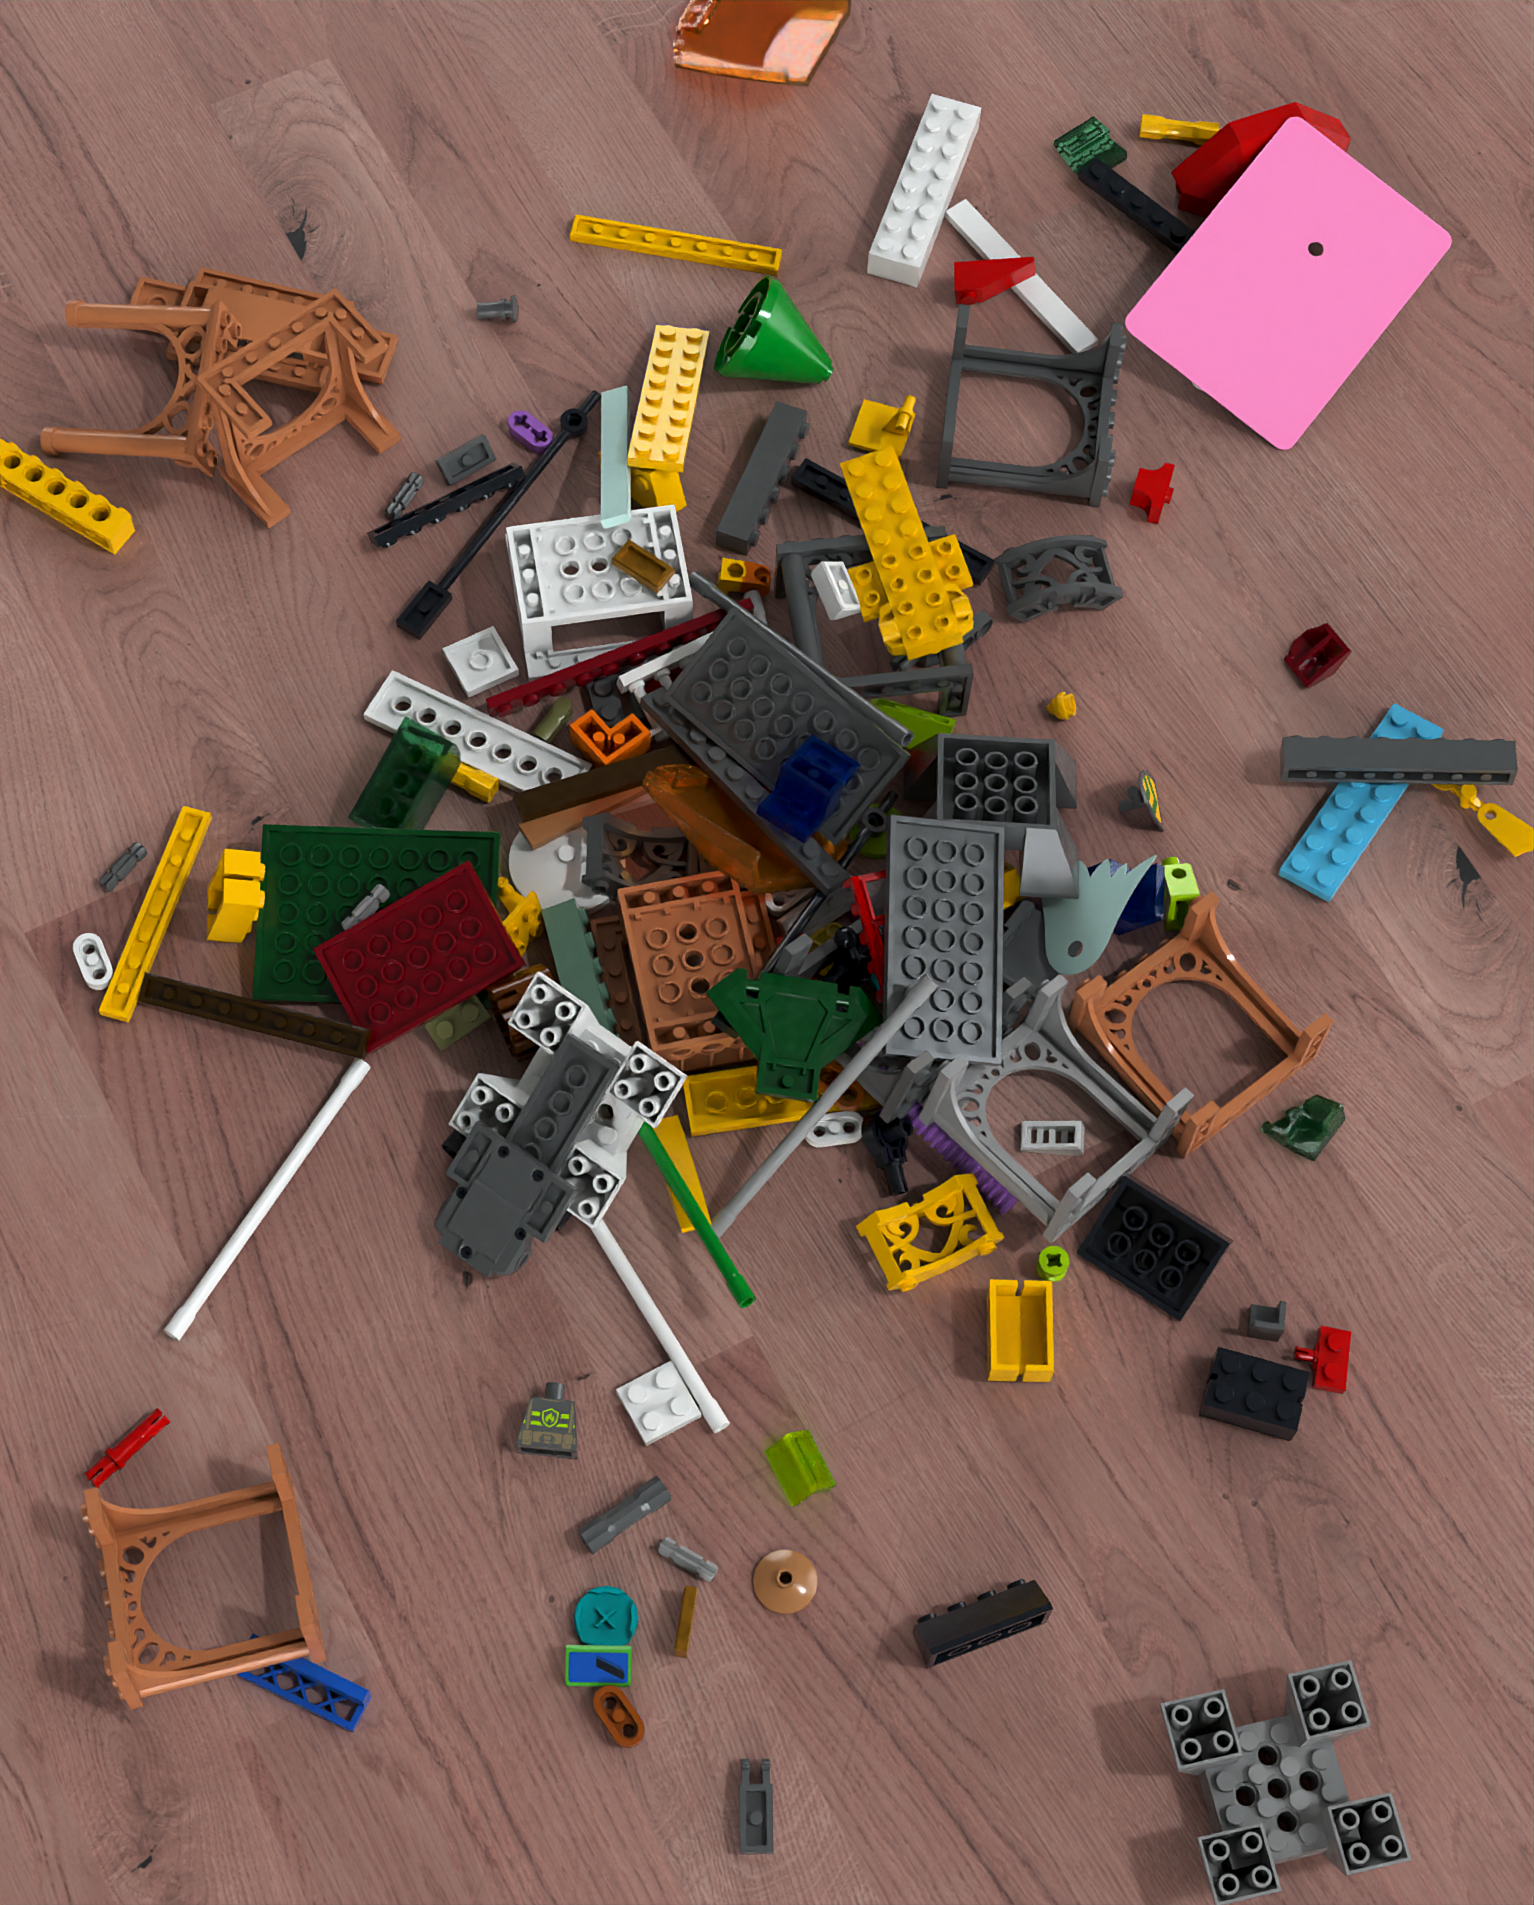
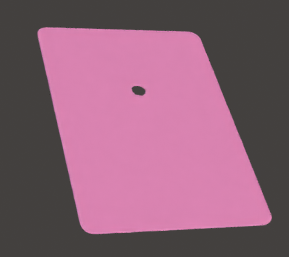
M1291 117L1281 126L1127 315L1125 327L1131 335L1274 447L1280 450H1288L1294 446L1448 251L1452 243L1451 236L1440 225L1304 119ZM1312 242L1320 243L1323 247L1322 255H1311L1308 250L1309 244Z

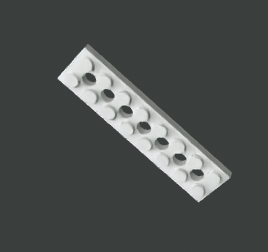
M393 670L363 714L364 720L419 746L422 743H426L442 751L452 759L498 778L501 785L518 793L551 783L546 780V776L550 773H558L562 777L561 779L593 770V764ZM400 702H407L411 705L406 711H399L395 708ZM424 714H433L436 717L431 723H424L420 720ZM452 725H456L461 729L455 735L447 734L445 730ZM476 737L486 740L485 744L480 747H475L470 742ZM500 749H507L511 752L510 756L505 759H500L495 754ZM525 761H532L536 764V767L530 771L523 770L520 766Z

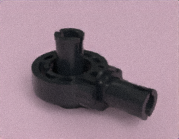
M881 1108L868 1113L864 1117L861 1125V1134L866 1149L875 1159L876 1167L884 1170L890 1196H896L909 1192L902 1165L907 1162L905 1151L908 1145V1136L913 1134L914 1129L912 1122L907 1117L902 1119L896 1117L887 1124L879 1116L883 1109Z

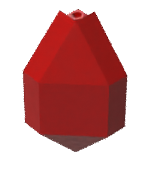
M1297 102L1229 122L1171 171L1176 181L1177 194L1180 196L1178 209L1207 218L1281 126L1291 117L1304 119L1346 153L1351 138L1340 119Z

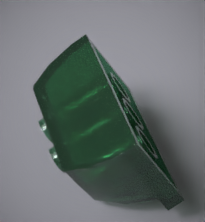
M405 716L348 818L364 828L424 830L460 766L461 753L457 745Z

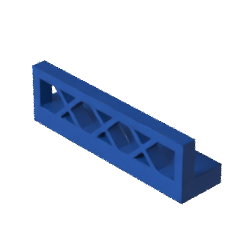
M252 1634L250 1639L258 1638L259 1636ZM304 1658L276 1664L282 1667L278 1670H275L274 1666L271 1665L269 1666L271 1672L258 1677L249 1672L237 1674L239 1677L351 1732H354L372 1697L369 1690ZM290 1671L297 1675L300 1686L286 1691L280 1688L277 1676ZM273 1677L274 1684L266 1681V1679ZM302 1678L307 1679L311 1682L303 1684ZM321 1686L326 1689L329 1700L314 1705L308 1701L305 1690ZM299 1692H302V1695H303V1698H304V1699H302V1698H300V1697H298V1696H296V1695H294V1694L299 1693ZM331 1692L339 1695L340 1697L332 1699ZM349 1700L357 1704L358 1707L349 1722L337 1715L334 1704ZM331 1706L332 1713H330V1712H328V1711H326V1710H324V1709H322V1708Z

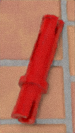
M158 1408L113 1449L108 1448L105 1451V1456L84 1473L89 1481L92 1480L94 1487L99 1488L118 1469L121 1471L126 1466L125 1463L166 1425L170 1424L169 1419L165 1415L157 1421L162 1416V1412Z

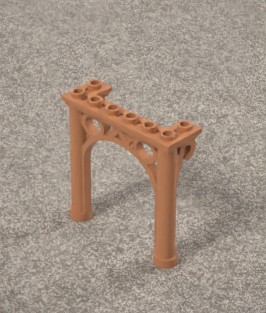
M69 300L65 307V319L69 327L150 330L166 336L172 342L177 353L179 364L178 380L168 405L148 424L132 430L45 427L40 438L43 453L46 455H59L61 452L164 457L174 459V463L183 467L199 468L208 477H214L215 467L219 464V454L217 449L208 441L209 431L213 428L214 420L209 398L197 385L196 377L222 361L223 353L227 351V345L231 349L237 348L238 339L242 335L240 322L221 300H216L215 304H211V307L85 303L83 300ZM168 328L185 330L177 338L175 334ZM200 336L202 338L200 349L194 354H188L184 349L191 338ZM190 363H200L198 375H195L194 367ZM195 392L193 406H191L186 401ZM182 410L188 411L186 424L180 429L173 428L171 419ZM164 426L170 433V435H155Z

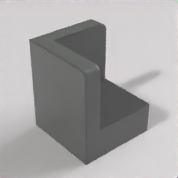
M1280 1301L1276 1308L1251 1304L1249 1308L1247 1337L1278 1342L1285 1328L1287 1302Z

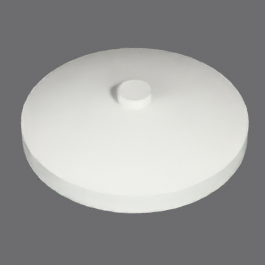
M583 826L534 851L520 831L515 837L509 853L511 882L515 891L523 897H526L531 890L537 894L542 910L575 898L581 908L585 907L588 914H592L603 908L614 898L603 893H595L590 887L581 882L582 875H586L587 831L583 829ZM618 844L620 846L618 851H624L623 845ZM603 858L602 866L608 859ZM625 859L620 860L621 864H622L623 867L625 868V867H626V861H625Z

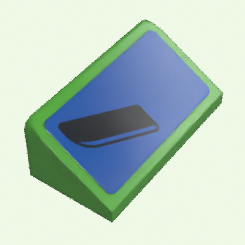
M566 1645L565 1684L567 1686L613 1685L616 1687H629L631 1685L632 1646Z

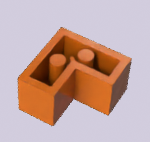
M593 709L570 724L571 742L593 764L595 769L645 754L651 749V732L633 713L612 728H609Z

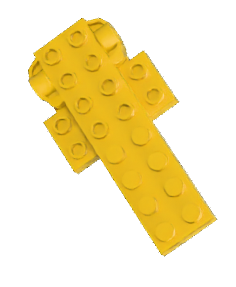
M893 445L839 463L873 558L872 562L847 570L856 590L864 623L879 618V630L889 653L893 656L907 655L908 661L928 654H937L943 649L963 643L962 636L973 629L974 616L969 599L961 590L972 587L973 581L956 535L952 534L928 542Z

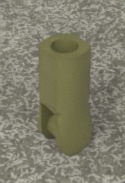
M566 697L558 698L548 711V714L544 716L533 730L532 736L550 744L562 727L573 716L571 701Z

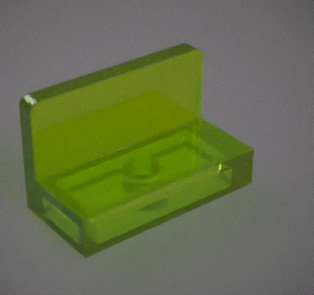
M808 1429L788 1433L765 1451L792 1506L799 1505L813 1494L827 1492L836 1486Z

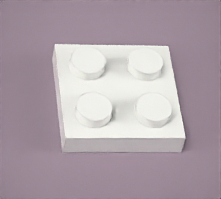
M494 626L442 648L444 657L468 698L519 675V669Z
M672 1361L616 1389V1394L645 1446L701 1418L700 1410Z

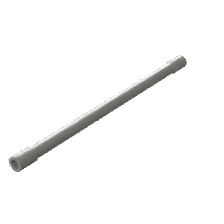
M924 974L896 1010L726 1206L722 1207L711 1219V1227L718 1238L725 1233L742 1209L914 1011L922 1006L939 985L931 977Z

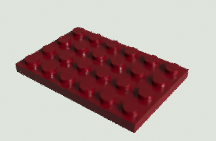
M466 861L313 949L351 1023L354 1026L372 1030L367 1048L368 1054L376 1052L487 989V987L526 967L523 958L470 861Z

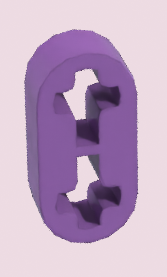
M515 411L509 416L508 426L510 434L532 452L543 454L553 441L552 432L526 411ZM525 422L526 428L522 425L516 427V423L523 424ZM535 437L538 438L539 440H542L543 438H545V442H543V441H538V442H536Z

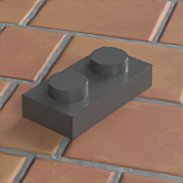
M481 434L439 457L435 462L446 484L451 486L497 459L486 436Z

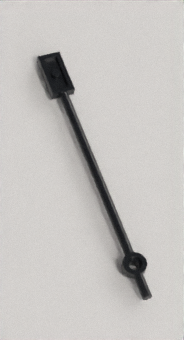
M592 391L579 409H568L561 415V431L438 585L428 580L396 620L397 627L421 640L452 601V593L447 590L566 441L570 437H580L586 433L588 429L587 415L601 399V395L597 391Z
M889 791L877 808H868L859 819L858 828L860 832L837 862L845 871L868 839L882 836L887 829L886 814L898 799V795L894 791ZM819 889L753 980H759L760 972L773 973L784 947L799 937L827 898ZM746 991V997L756 998V992ZM718 1011L711 1023L736 1040L738 1038L737 1033L720 1011Z

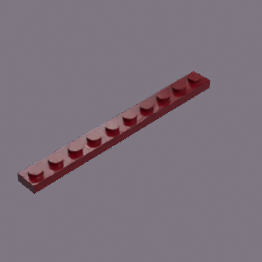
M750 597L737 602L753 614L754 605ZM720 608L486 698V709L491 717H505L514 711L513 709L523 705L524 707L533 706L540 702L541 698L548 695L556 697L565 693L567 688L574 685L578 687L585 686L591 683L593 678L600 675L605 677L617 673L620 670L619 668L626 665L637 666L643 663L647 657L655 654L662 656L672 651L673 647L681 644L686 645L699 637L713 632L727 613Z

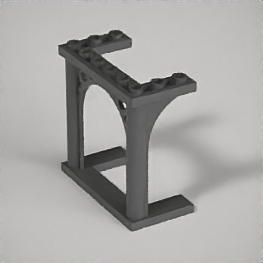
M959 304L936 488L947 489L948 481L1084 497L1089 498L1088 506L1099 507L1101 497H1107L1108 484L1111 480L1112 467H1114L1116 450H1111L1113 435H1108V431L1114 427L1115 413L1110 412L1111 406L1116 405L1117 390H1113V384L1118 383L1119 369L1122 365L1123 352H1125L1127 336L1122 335L1123 324L1112 323L1108 336L1097 346L1084 352L1068 355H1050L966 345L970 306ZM961 370L1039 379L1062 388L1076 401L1084 418V434L1079 445L1071 454L1058 462L1034 467L951 457ZM1069 382H1072L1074 384L1078 382L1075 387L1069 384ZM1085 387H1094L1097 390L1095 395L1087 398L1082 397L1080 391ZM1094 404V411L1089 410L1088 405ZM1085 448H1089V455L1083 453ZM1076 459L1082 460L1088 467L1079 471L1072 462ZM1061 468H1067V471L1060 472L1059 470Z
M930 525L923 527L928 542L947 536L945 526L936 527ZM842 535L838 538H814L810 541H786L782 544H776L775 598H787L794 646L824 668L815 611L819 593L816 586L809 587L810 580L813 581L811 577L812 570H810L809 565H818L821 561L844 562L846 569L872 562L873 558L865 535ZM963 643L938 652L940 667L838 679L865 699L939 691L937 714L945 717H957L967 715L974 672L972 663L966 664Z
M884 879L872 903L875 917L885 914L886 879ZM860 918L848 926L857 933L856 944L860 942L859 934L864 931ZM885 925L878 926L880 934L884 935ZM804 933L784 947L773 973L810 979L833 963L836 956L845 950L838 948L834 942V937H832L808 954L813 940ZM1025 977L1005 992H1002V1036L1019 1018L1017 1011L1029 1000L1027 994L1033 984ZM855 1043L834 1060L845 1068L862 1047ZM927 1050L911 1061H895L875 1056L855 1080L883 1106L879 1116L889 1124L896 1117L899 1119L904 1118L916 1102L919 1104L923 1102L931 1092L928 1089L938 1076L936 1074L937 1069L945 1061H934L935 1058ZM878 1067H885L887 1071L881 1070Z

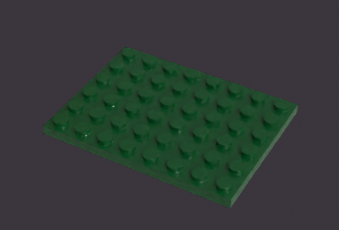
M263 824L261 863L265 864L264 880L259 882L260 890L265 892L263 908H259L257 918L252 1000L260 1002L342 1004L313 949L345 931L341 927V923L347 916L351 917L353 915L351 912L367 895L370 896L372 894L371 891L377 884L384 886L389 891L390 897L384 903L379 904L380 907L375 913L466 861H470L497 910L500 832ZM486 989L476 994L486 1009H492L487 995L489 992Z

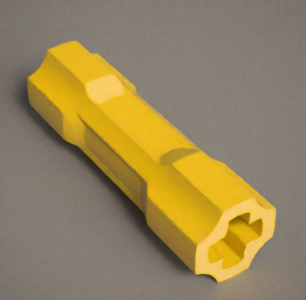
M1142 114L1139 137L1151 139L1170 138L1192 141L1203 145L1219 131L1220 123L1166 119L1157 115Z
M422 743L419 746L412 760L413 767L461 787L469 794L487 803L492 801L500 785L498 778L452 759L442 751L426 743Z

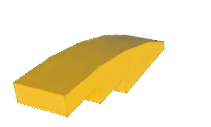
M674 1115L662 1118L659 1125L653 1128L711 1225L704 1195L679 1117ZM666 1181L667 1191L681 1232L685 1233L695 1230Z

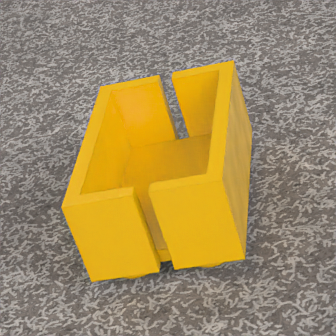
M224 849L207 886V911H216L217 913L207 915L206 940L242 943L246 934L251 933L252 923L257 921L259 908H263L265 892L260 890L259 882L264 880L265 864L260 863V852Z
M990 1279L986 1291L988 1381H1016L1019 1375L1022 1376V1382H1050L1054 1373L1052 1281L1024 1280L1020 1296H1015L1018 1280Z

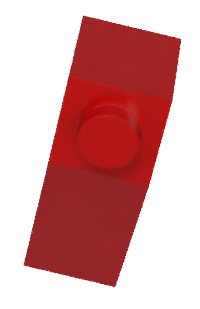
M1034 257L954 262L956 304L972 305L976 302H984L1034 276Z

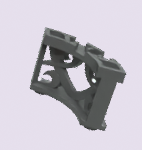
M1064 535L1044 538L1004 550L1003 554L996 557L994 561L999 568L1008 601L1006 606L1008 616L1027 623L1040 615L1058 610L1059 604L1072 602L1073 607H1091L1104 610L1123 598L1122 589L1115 586L1105 552V548L1108 546L1106 540L1096 538L1093 535ZM1054 557L1069 563L1077 569L1069 576L1067 584L1059 585L1052 577L1039 576L1045 565ZM1023 565H1026V567H1024L1023 569H1017ZM1017 569V576L1027 578L1014 581L1011 571ZM1042 585H1046V586L1049 587V588H1045V589L1040 590L1041 587H1042ZM1024 588L1023 597L1019 598L1017 589Z
M609 812L583 817V829L587 831L586 875H582L581 882L590 887L595 893H603L617 898V889L681 877L678 872L671 871V869L686 871V876L698 874V848H701V836L688 825L668 828L651 827V832L636 830V824L623 821ZM618 844L623 845L625 847V850L618 851L620 848ZM634 849H642L646 860L660 867L653 874L640 881L631 876L620 862V860L630 856ZM683 850H687L686 862L678 861ZM653 851H662L663 853L658 857ZM603 858L608 859L602 866Z

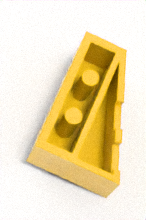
M599 451L598 455L601 462V451ZM631 467V497L644 508L675 505V510L678 512L687 506L678 472Z

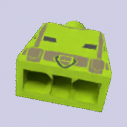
M1168 857L1162 861L1157 892L1165 931L1180 930L1185 923L1184 917L1189 911L1188 905L1200 893L1192 866L1188 863L1180 864L1179 859L1176 857Z

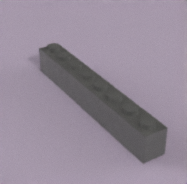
M1294 735L1283 737L1280 748L1281 781L1513 785L1518 772L1516 742L1504 739L1476 740L1474 738H1466L1463 740H1448L1446 738L1418 739L1415 737L1405 739L1378 737L1373 739L1357 736L1348 738H1332L1330 736L1310 738Z

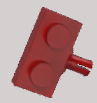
M1321 1325L1318 1328L1317 1342L1313 1350L1295 1347L1293 1359L1311 1362L1313 1370L1312 1388L1340 1394L1346 1391L1351 1331Z

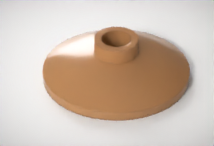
M777 1550L766 1555L757 1565L753 1577V1587L758 1600L764 1607L775 1613L792 1614L804 1609L812 1601L817 1589V1574L812 1563L801 1553L793 1550ZM788 1574L791 1576L792 1581L789 1584H783L779 1579L780 1576Z

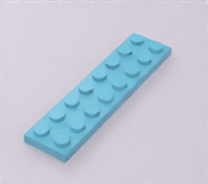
M1394 703L1370 738L1388 737L1390 739H1405L1415 737L1418 739H1436L1442 737L1444 729ZM1339 782L1280 868L1278 875L1329 903L1409 784Z

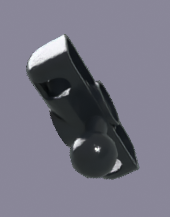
M843 926L835 932L834 942L838 948L845 951H841L836 956L834 966L820 981L838 984V989L848 995L849 986L860 987L872 976L867 968V963L872 961V958L865 955L869 951L868 944L861 945L860 942L856 944L857 933L853 928ZM880 934L884 946V935Z

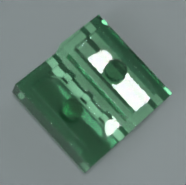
M1094 116L1054 140V146L1078 176L1095 158H1098L1111 169L1127 160V151L1110 138V129Z

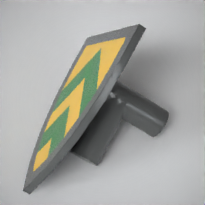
M1142 770L1138 776V783L1142 794L1135 786L1128 788L1127 795L1130 799L1119 801V807L1121 812H1126L1147 806L1153 821L1162 832L1164 829L1155 780L1147 770Z

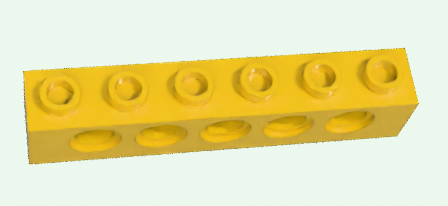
M0 439V486L114 555L135 532L132 516L126 509L111 505L104 496L91 493L79 481L73 482L69 480L57 468L51 469L44 465L35 455L29 456L22 452L15 443H7Z

